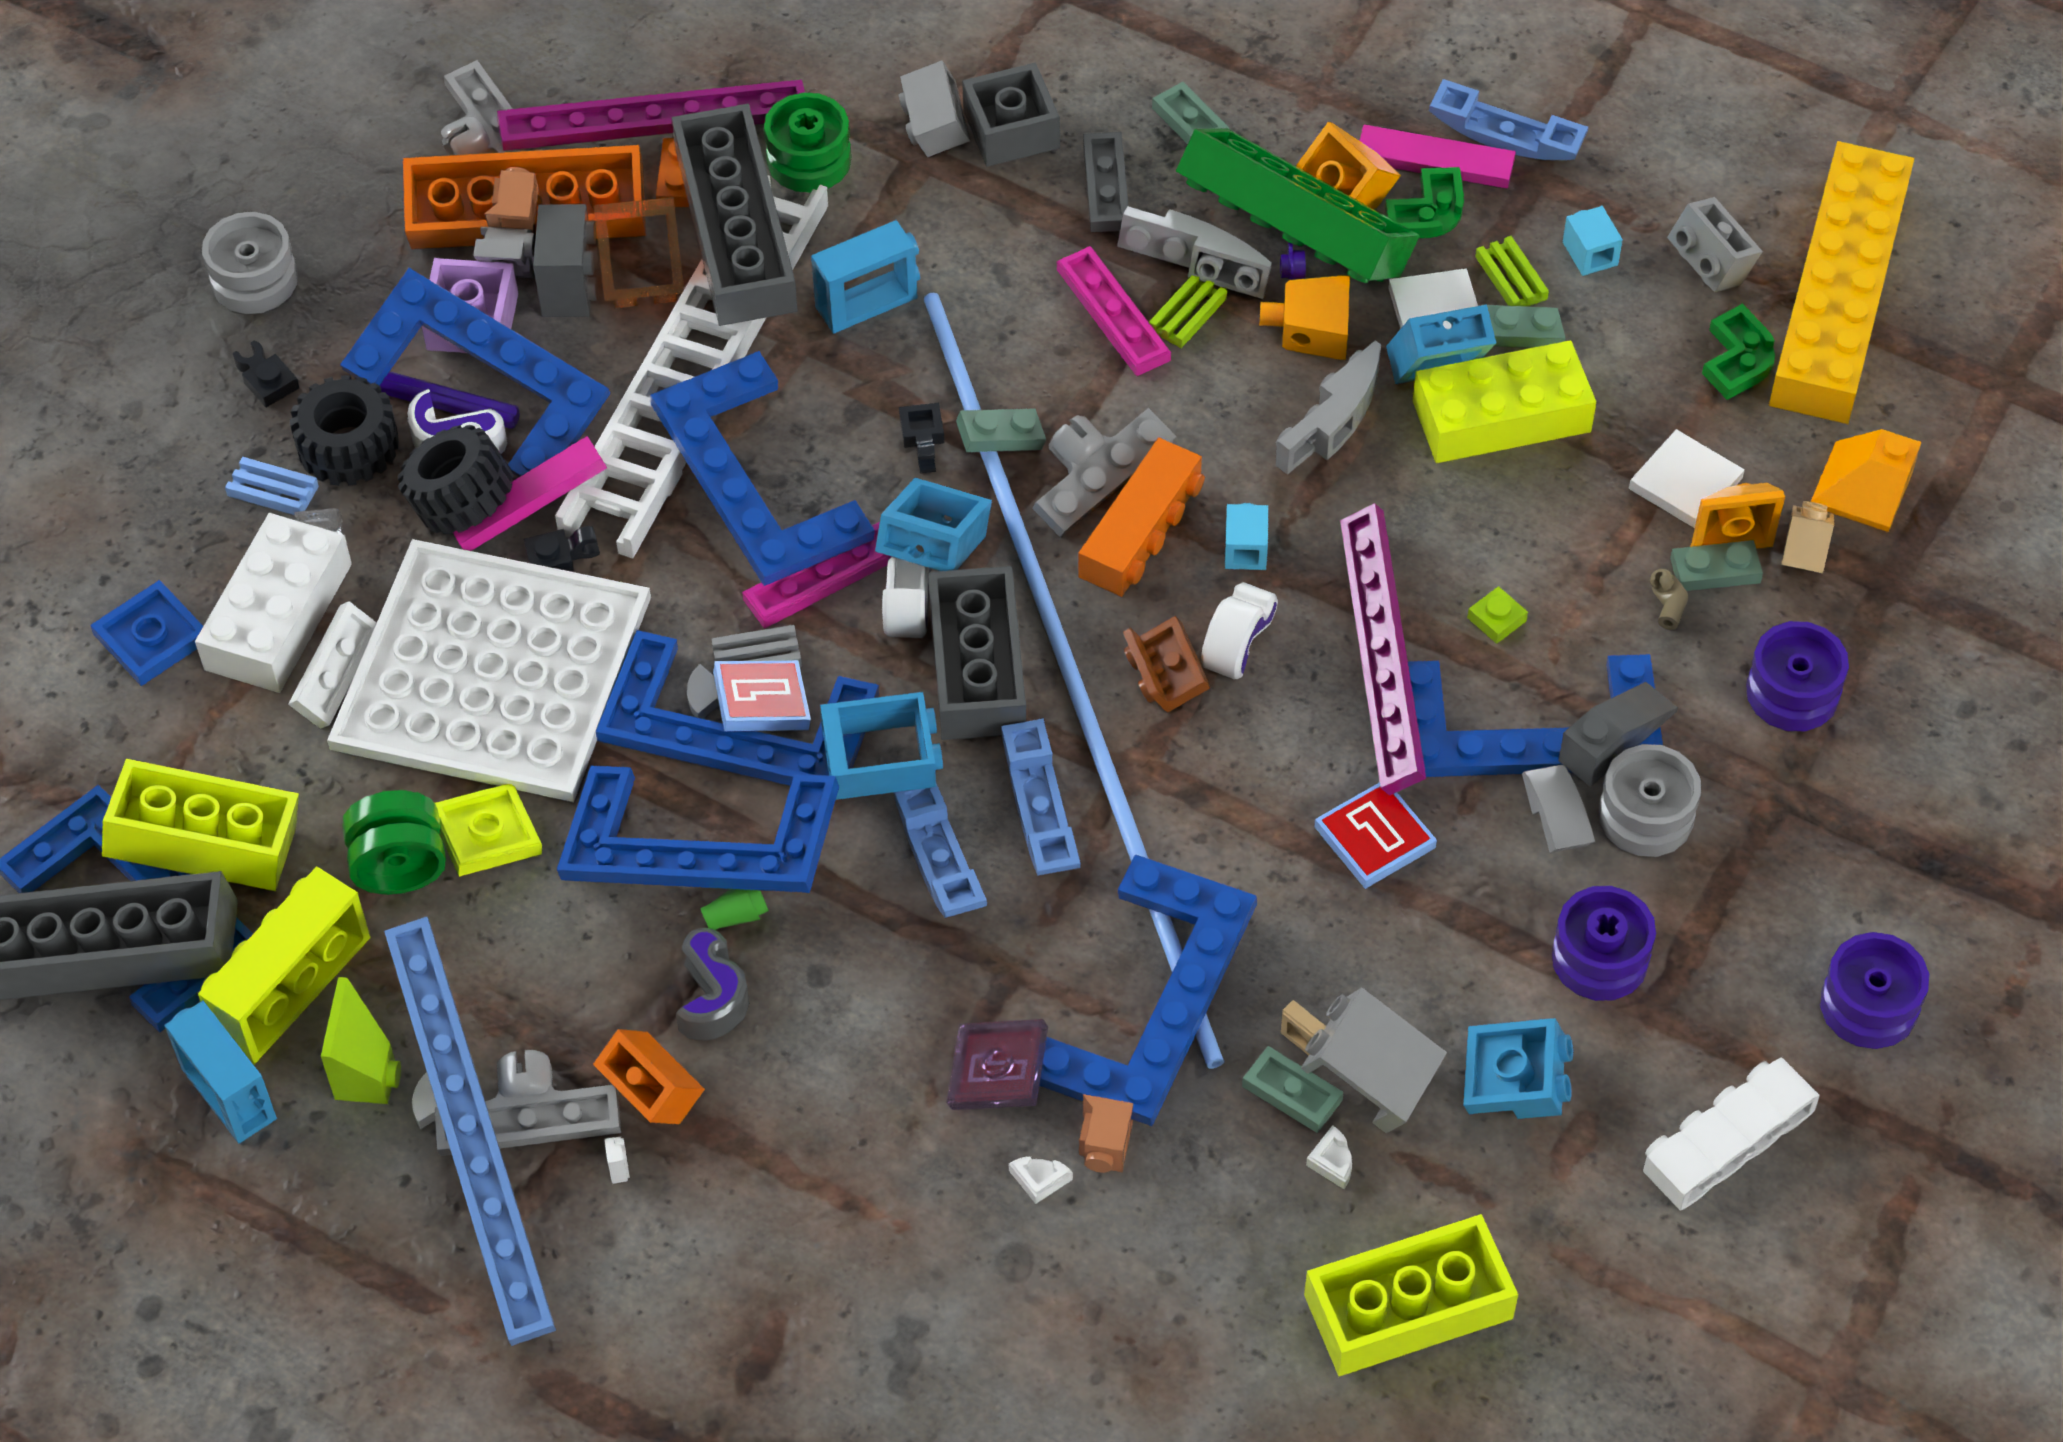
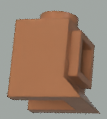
M511 167L506 169V171L501 170L500 178H495L493 207L485 213L488 227L529 229L532 233L534 232L539 192L535 173H530L528 170L519 167Z
M1083 1094L1084 1121L1079 1138V1155L1084 1156V1166L1101 1173L1111 1170L1123 1172L1133 1127V1120H1131L1133 1103Z

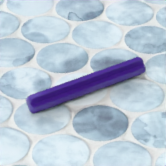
M389 371L380 384L382 393L386 392L389 396L407 401H412L418 393L430 389L433 408L458 415L492 409L502 416L504 426L509 429L515 428L520 418L519 407L516 405Z

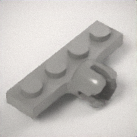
M478 60L444 75L445 86L466 114L465 117L446 125L441 130L442 143L448 156L542 150L541 147L503 151L497 122V111L513 108Z
M1149 408L1118 434L1110 438L1102 435L1085 416L1080 415L1070 419L1069 421L1072 424L1069 426L1064 424L1054 434L1049 443V450L1068 469L1069 475L1036 501L1032 509L1060 538L1131 478L1158 437L1173 443L1177 436Z
M525 1050L526 1072H523L522 1064L517 1063L516 1051L504 1055L497 1062L498 1093L495 1098L485 1102L500 1149L621 1133L618 1090L613 1085L567 1091L554 1090L550 1059L545 1053L536 1050ZM435 1107L437 1151L440 1156L452 1155L438 1107Z

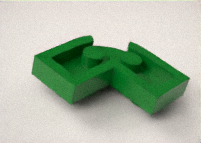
M1460 167L1421 168L1422 198L1386 199V217L1419 234V238H1433L1444 235L1457 226L1463 213L1464 193Z
M1743 303L1711 320L1709 331L1728 351L1704 363L1702 374L1728 400L1760 383L1770 374L1775 360V340L1769 330Z

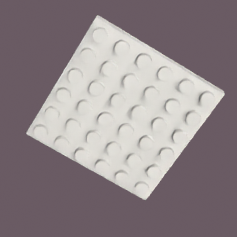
M412 539L328 737L329 749L496 786L512 784L519 791L574 802L597 742L596 729L635 633L640 628L650 602V588Z

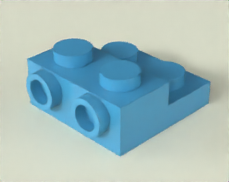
M1556 1018L1468 1026L1463 1103L1468 1114L1513 1110L1517 1119L1562 1115V1102H1569L1571 1100L1570 1079L1567 1074H1564V1062H1571L1573 1060V1044L1570 1035L1564 1034Z

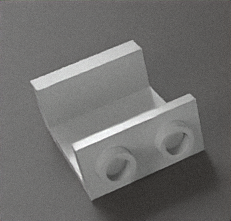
M1361 987L1347 997L1341 994L1326 1013L1330 1021L1325 1029L1318 1030L1308 1042L1305 1051L1309 1053V1056L1301 1069L1309 1074L1322 1065L1327 1067L1380 1108L1372 1123L1383 1132L1388 1133L1407 1122L1447 1052Z

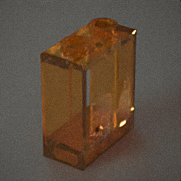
M674 197L594 205L605 301H613L614 308L638 306L637 298L653 297L654 304L677 302V294H682L684 291ZM666 215L673 284L615 290L607 221Z

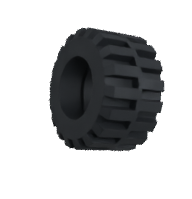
M350 375L341 376L339 380H333V377L324 379V384L318 385L315 383L311 385L308 394L301 393L297 398L298 405H293L291 410L292 419H290V427L298 457L308 474L314 473L317 480L321 482L329 479L331 485L339 486L341 482H347L348 486L357 485L356 481L364 479L365 482L373 479L375 472L380 474L387 469L386 462H393L396 457L395 449L399 448L394 413L386 392L382 393L381 387L376 383L368 385L365 378L358 377L356 380H351ZM356 427L355 430L348 433L332 434L342 428Z
M461 425L453 426L449 430L444 429L437 432L433 437L427 438L409 454L410 458L404 461L401 467L403 471L398 475L400 483L398 487L424 525L430 528L432 532L439 533L442 531L443 534L465 531L473 525L475 527L482 523V520L486 517H490L496 512L495 509L506 500L507 497L505 495L511 491L512 483L510 481L513 479V473L489 436L483 429H476L473 425H466L463 428Z

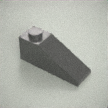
M1644 682L1594 706L1563 733L1558 761L1591 787L1606 774L1615 757L1625 749L1641 744L1677 712L1678 707L1650 684Z

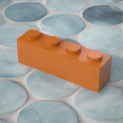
M1158 437L1079 551L1078 577L1121 597L1131 584L1136 585L1144 573L1145 563L1150 555H1157L1161 550L1165 540V533L1171 525L1176 526L1180 522L1185 510V504L1190 496L1196 497L1199 494L1205 476L1201 474L1202 456Z

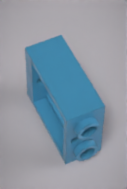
M897 220L811 255L815 307L833 334L918 298L917 281L920 280V273L916 265L915 256L919 254V248L914 236L910 232L905 233ZM894 262L893 271L844 290L845 282Z
M1487 304L1409 318L1386 346L1395 384L1415 381L1416 371L1483 358L1496 344V339ZM1444 321L1451 323L1450 329H1446L1443 326Z
M914 478L881 514L875 552L938 571L958 570L986 537L992 500ZM944 515L951 517L952 520L947 521ZM916 546H922L924 552H919Z
M923 692L820 705L829 776H836L839 784L836 800L936 787V770L943 769L940 743L932 744L930 734L937 733L934 708H926ZM915 726L920 760L848 769L843 735Z
M204 1000L192 1008L181 1010L170 1022L164 1025L182 1071L238 1144L277 1119L262 1075Z

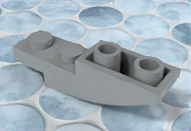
M1127 206L1122 217L1117 247L1188 267V277L1192 275L1198 276L1200 281H1212L1214 285L1261 299L1264 298L1272 262L1230 233L1207 222L1171 209L1163 217Z
M1375 340L1363 351H1356L1344 367L1336 373L1328 374L1319 387V404L1311 407L1304 419L1293 428H1286L1279 435L1276 441L1275 466L1288 475L1314 452L1328 460L1350 438L1364 418L1374 395L1379 372L1380 343Z

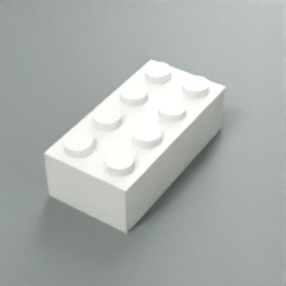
M268 513L195 640L204 670L281 693L352 565L345 535Z

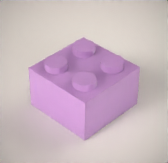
M434 258L430 281L511 329L518 299V288L513 263ZM422 326L427 350L467 353Z

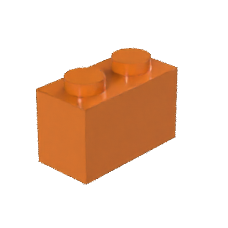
M618 1029L593 1063L650 1123L680 1124L705 1090L648 1032Z

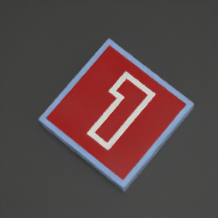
M798 660L715 661L713 674L724 731L809 730L811 718Z
M1380 782L1315 819V829L1365 889L1436 848V838L1397 792L1388 795L1380 788Z

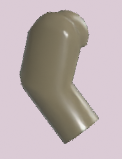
M1658 569L1650 577L1653 593L1663 605L1658 623L1667 630H1675L1678 628L1686 607L1688 593L1669 570Z

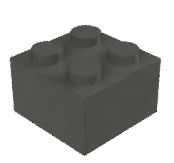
M1036 62L962 80L963 112L986 167L1060 149V116Z
M586 204L538 205L533 268L542 317H590L591 301H597L598 281L597 277H593L594 270H600L599 246L592 245L596 244L595 220L588 219Z

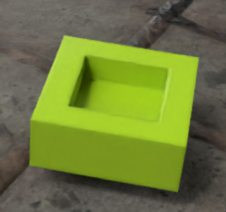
M1498 586L1468 609L1467 618L1497 644L1527 621L1528 611Z

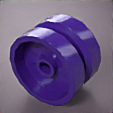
M1789 621L1773 626L1760 637L1754 651L1752 667L1746 683L1747 700L1755 714L1771 726L1785 731H1808L1820 727L1834 716L1839 704L1843 685L1849 670L1848 653L1839 638L1826 628L1813 623Z
M1592 886L1576 892L1562 907L1552 947L1553 968L1561 982L1575 994L1595 1001L1616 1000L1631 994L1644 981L1649 967L1651 952L1656 938L1655 920L1647 905L1633 893L1614 886Z
M1870 932L1855 935L1839 946L1831 959L1828 974L1821 990L1820 1008L1826 1024L1838 1037L1858 1047L1879 1049L1896 1045L1911 1033L1918 1021L1921 1006L1927 996L1929 972L1925 961L1911 944L1894 935Z

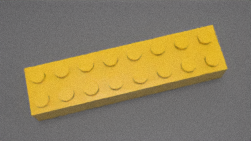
M1837 141L1779 360L1769 406L1849 424L1915 158Z

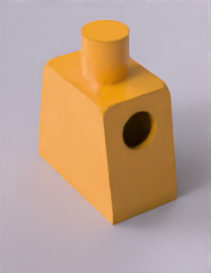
M1350 276L1289 280L1285 284L1284 303H1260L1259 326L1283 327L1282 347L1286 350L1346 360Z

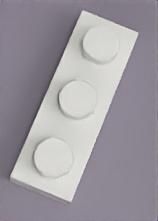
M351 602L340 605L288 705L320 729L329 726L352 683L377 622Z

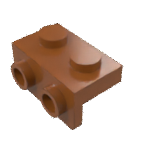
M1176 616L1141 636L1131 627L1123 631L1129 645L1124 648L1125 655L1135 670L1139 669L1143 679L1138 681V685L1149 703L1156 701L1168 713L1211 688L1183 623Z

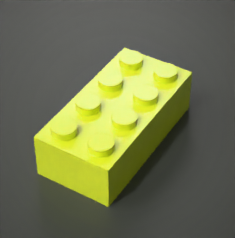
M1571 340L1416 371L1413 392V404L1436 463L1590 433L1596 408V399Z
M126 759L103 818L102 856L187 874L222 871L227 882L276 891L296 831L299 793Z
M316 866L306 878L303 877L295 883L290 895L277 909H273L266 914L257 931L247 941H242L237 945L229 961L218 972L211 974L204 981L201 991L198 993L200 1002L204 1000L252 1064L255 1065L371 938L358 892Z
M1482 1214L1308 1270L1304 1296L1336 1372L1340 1377L1512 1320L1516 1309L1518 1292Z

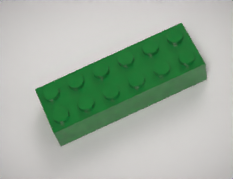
M1228 128L1194 129L1176 169L1177 173L1188 178L1186 184L1201 192L1209 190L1219 196L1218 202L1233 210L1241 208L1251 214L1250 220L1265 228L1273 226L1283 232L1282 238L1301 247L1304 244L1316 250L1314 253L1315 257L1328 264L1336 265L1337 262L1348 268L1347 274L1350 277L1363 283H1368L1370 280L1383 282L1384 279L1400 278L1420 237L1419 234Z

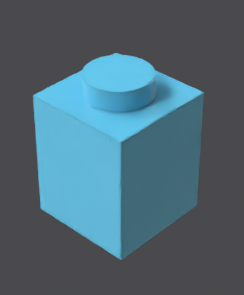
M1603 206L1590 210H1581L1566 217L1563 244L1582 276L1618 265L1623 239Z
M1251 503L1227 504L1225 569L1266 570L1268 505H1254Z

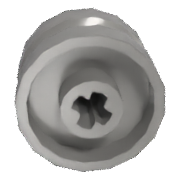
M243 212L223 218L209 229L202 242V256L209 273L212 291L220 304L231 311L255 314L264 313L279 307L291 297L297 286L298 271L292 255L289 235L281 222L267 214Z
M1641 744L1625 749L1615 757L1606 772L1603 793L1599 804V823L1606 837L1621 850L1637 856L1658 857L1674 852L1684 844L1694 826L1696 810L1701 797V778L1693 763L1679 751L1663 745Z

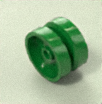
M803 92L785 97L775 103L766 114L764 136L767 145V165L771 176L781 186L796 192L811 193L813 189L817 190L819 185L826 186L829 189L843 180L850 170L852 158L849 141L850 126L845 109L835 99L819 93Z
M406 790L383 791L362 798L352 804L343 815L342 828L344 842L348 848L347 863L349 876L357 887L370 893L384 895L402 894L427 886L437 880L445 870L446 856L443 840L440 837L439 813L437 806L431 798L418 792Z

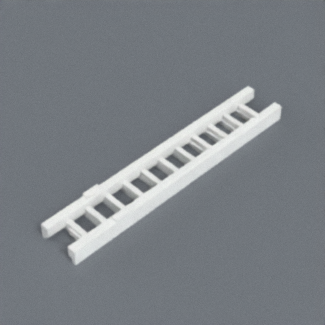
M768 175L769 183L771 186L770 176ZM819 185L817 190L813 189L804 206L773 196L779 221L793 225L788 234L783 232L792 270L828 207L826 186ZM702 259L595 445V449L607 468L570 490L555 515L557 530L564 529L566 537H570L574 531L580 528L590 508L593 507L597 510L629 519L616 543L618 554L634 558L666 498L671 496L683 474L682 469L686 464V460L673 440L636 429L642 416L661 422L651 406L650 395L656 393L659 386L668 388L694 377L670 369L676 357L713 369L745 357L766 319L761 318L719 326L716 313L703 310L709 299L712 300ZM695 329L727 339L728 342L723 351L687 340L686 338L690 331ZM625 446L663 459L655 471L621 460L619 457ZM608 476L646 488L639 502L601 490Z

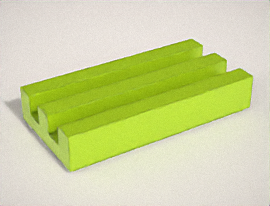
M1512 236L1504 238L1503 244H1499L1498 241L1490 243L1489 249H1485L1484 246L1476 248V259L1508 306L1529 307L1548 300L1549 290ZM1494 258H1497V260L1507 273L1506 276L1508 277L1512 285H1515L1520 294L1522 295V299H1519L1517 294L1514 292V290L1512 289V287L1510 286V284L1508 283V281L1506 280V278L1504 277L1496 263L1493 261Z
M1192 275L1149 321V324L1159 337L1182 349L1227 299V290L1220 287L1217 290L1214 288V282L1206 281L1204 283L1199 280L1200 277ZM1206 296H1208L1210 299L1189 320V322L1179 331V333L1177 335L1173 333L1183 321H1186L1188 319V317L1193 313V310L1202 302V300Z

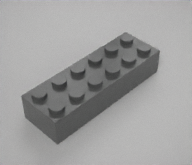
M749 104L672 117L675 150L718 325L723 326L798 312L795 278Z
M222 871L1 895L0 1000L207 978L211 974L218 972L231 958L238 899Z

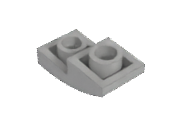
M1564 765L1522 773L1532 815L1540 814L1549 853L1589 846L1595 842L1580 794Z

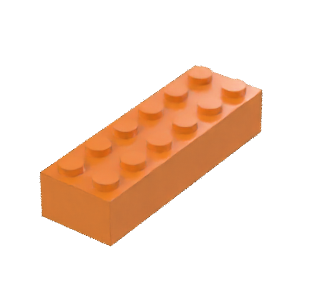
M639 145L403 158L405 233L411 249L475 246L476 239H484L480 228L488 227L485 213L493 207L492 198L495 178H500L501 170L506 171V169L511 167H519L528 170L530 173H535L539 187L533 232L535 235L538 205L586 204L588 219L595 220L596 239L646 236L644 174Z

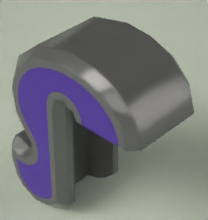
M695 929L686 936L682 945V951L687 956L684 966L705 994L680 1008L676 1012L679 1032L689 1039L706 1041L723 1036L744 1020L750 1002L744 971L735 962L729 960L726 939L714 929Z

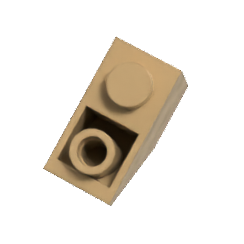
M1803 501L1802 507L1793 505L1781 565L1823 573L1834 527V514L1827 512L1828 506L1809 501Z

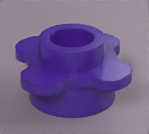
M1288 242V254L1280 255L1281 278H1288V281L1305 279V251L1293 250V244Z

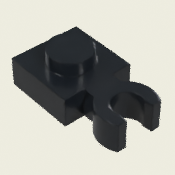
M252 341L250 343L254 354L252 357L245 358L238 351L233 352L236 367L239 371L243 372L244 384L265 408L300 388L297 377L276 354L267 359L265 358L263 347L259 342Z

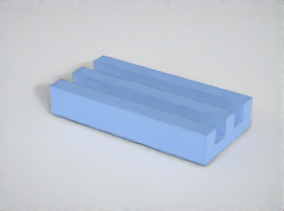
M242 457L239 462L240 469L234 470L232 474L233 481H228L225 490L229 497L302 517L319 485L316 477ZM246 483L265 489L266 492L243 485ZM284 494V495H288V496H291V497L298 498V499H300V500H299V501H296V500H292V499H289V498H285V497H282V496H279V495Z

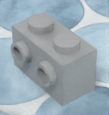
M943 60L900 76L903 92L899 94V100L905 114L909 115L910 122L906 124V131L914 146L919 144L926 156L930 157L970 141L956 80Z
M1715 197L1687 204L1667 237L1676 247L1679 254L1689 262L1702 277L1704 283L1714 292L1742 285L1763 252Z

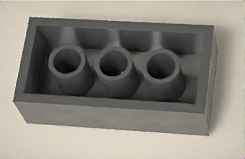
M1012 566L928 572L941 740L1002 736L1001 726L1026 722V700Z

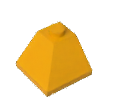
M1327 122L1296 165V167L1372 209L1377 208L1401 177L1377 152L1331 122Z
M1883 429L1836 441L1811 502L1828 506L1827 512L1889 532L1912 476L1921 442Z
M1742 483L1726 487L1701 499L1691 547L1754 540L1756 549L1773 547L1785 500L1784 491L1769 483Z

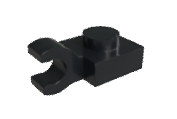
M939 402L899 407L904 448H917L920 474L936 472L934 444L944 443V430Z
M593 526L581 527L574 531L569 538H566L564 529L524 539L529 563L574 571L573 560L593 558L600 555Z

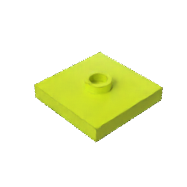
M505 784L435 803L438 808L441 825L440 836L459 877L542 854V843L515 786L512 784Z

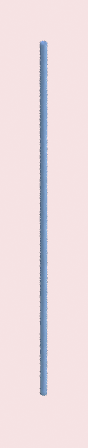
M929 293L924 297V303L964 410H981L939 295L937 293ZM997 451L980 452L1130 860L1132 861L1135 854L1148 858ZM1149 909L1171 971L1173 972L1183 950L1171 917ZM1205 1014L1195 1036L1207 1068L1214 1069L1221 1066L1224 1060L1207 1014Z

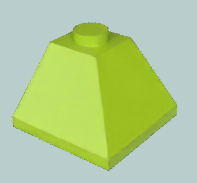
M338 977L321 1052V1059L334 1099L388 1104L391 1088H398L400 1083L401 1063L400 1061H395L390 1042L349 979Z

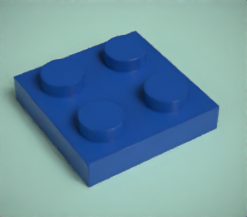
M160 580L90 625L93 635L140 686L197 650L195 640L203 628V625Z

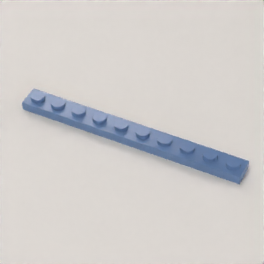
M424 917L385 930V936L508 1341L513 1346L554 1332L556 1328L431 924L428 917Z

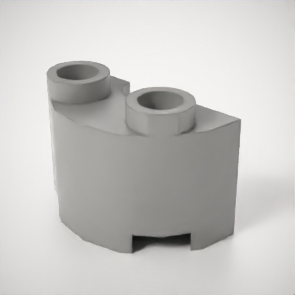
M480 228L484 239H476L473 256L476 261L513 263L515 277L534 279L535 233H532L529 229Z

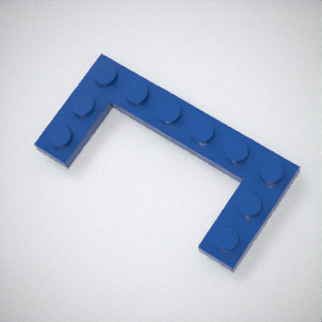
M411 268L407 269L340 364L345 372L355 378L362 377L367 379L368 385L376 383L380 386L421 326H424L546 400L550 405L508 464L513 475L518 478L578 442L611 394L609 388Z
M760 351L653 393L650 395V403L763 586H766L874 540L875 530L856 500L787 529L781 530L711 419L712 416L778 390V379Z
M639 630L636 631L596 729L597 741L791 786L794 774L829 776L821 723L813 744L758 731H724L723 723L655 708L678 650L677 639ZM838 676L828 704L878 698L879 685ZM866 732L843 735L848 769H852Z
M1650 654L1608 656L1606 667L1610 698L1644 682L1655 688ZM1408 661L1426 777L1511 775L1563 765L1558 760L1563 733L1568 728L1446 731L1439 661ZM1661 727L1641 744L1663 745Z
M590 766L557 867L561 880L810 893L839 790V784L836 776L794 774L774 844L617 837L634 784L635 776L631 767Z
M99 785L94 787L0 858V875L18 893L33 892L92 846H95L102 853L103 818L111 796ZM106 857L130 881L191 875ZM237 917L233 951L242 941H247L253 935ZM207 978L144 984L131 994L129 999L132 1006L160 1033L165 1029L164 1025L170 1022L177 1013L183 1009L192 1008L200 1002L198 993L201 991V987Z
M1135 854L1118 888L1119 899L1189 922L1195 926L1128 1066L1045 1036L1041 1046L1036 1085L1083 1101V1094L1133 1103L1131 1119L1153 1126L1257 906V896Z

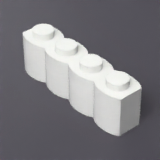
M1782 1057L1770 1064L1766 1061L1758 1064L1747 1076V1083L1738 1088L1734 1086L1727 1087L1715 1098L1713 1102L1715 1107L1703 1113L1699 1110L1693 1112L1680 1125L1679 1129L1681 1132L1669 1138L1663 1135L1647 1148L1645 1152L1647 1158L1643 1172L1680 1211L1692 1205L1714 1185L1727 1179L1748 1160L1762 1153L1781 1135L1797 1127L1815 1111L1820 1095Z

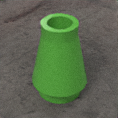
M729 889L710 904L700 908L708 928L714 930L761 920L759 915L769 911L760 890Z

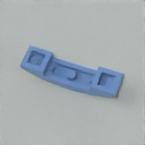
M1445 79L1442 80L1430 104L1429 111L1459 133L1486 146L1516 151L1515 155L1541 160L1575 159L1588 132L1587 126L1554 115L1551 116L1548 124L1479 102L1478 90Z
M1044 719L1001 726L1016 806L1037 876L1080 868V860L1072 828L1068 827L1052 765V751Z
M937 783L936 787L893 792L915 860L941 914L946 918L987 906L986 897L974 869H969L950 825L947 807Z

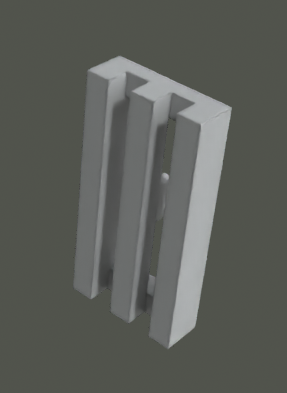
M795 625L711 638L715 661H734L749 658L747 661L798 660L799 667H802ZM788 651H790L789 654H783V655H777V656H771V657H766V656H765V655H770V654H776V653H782V652H788Z

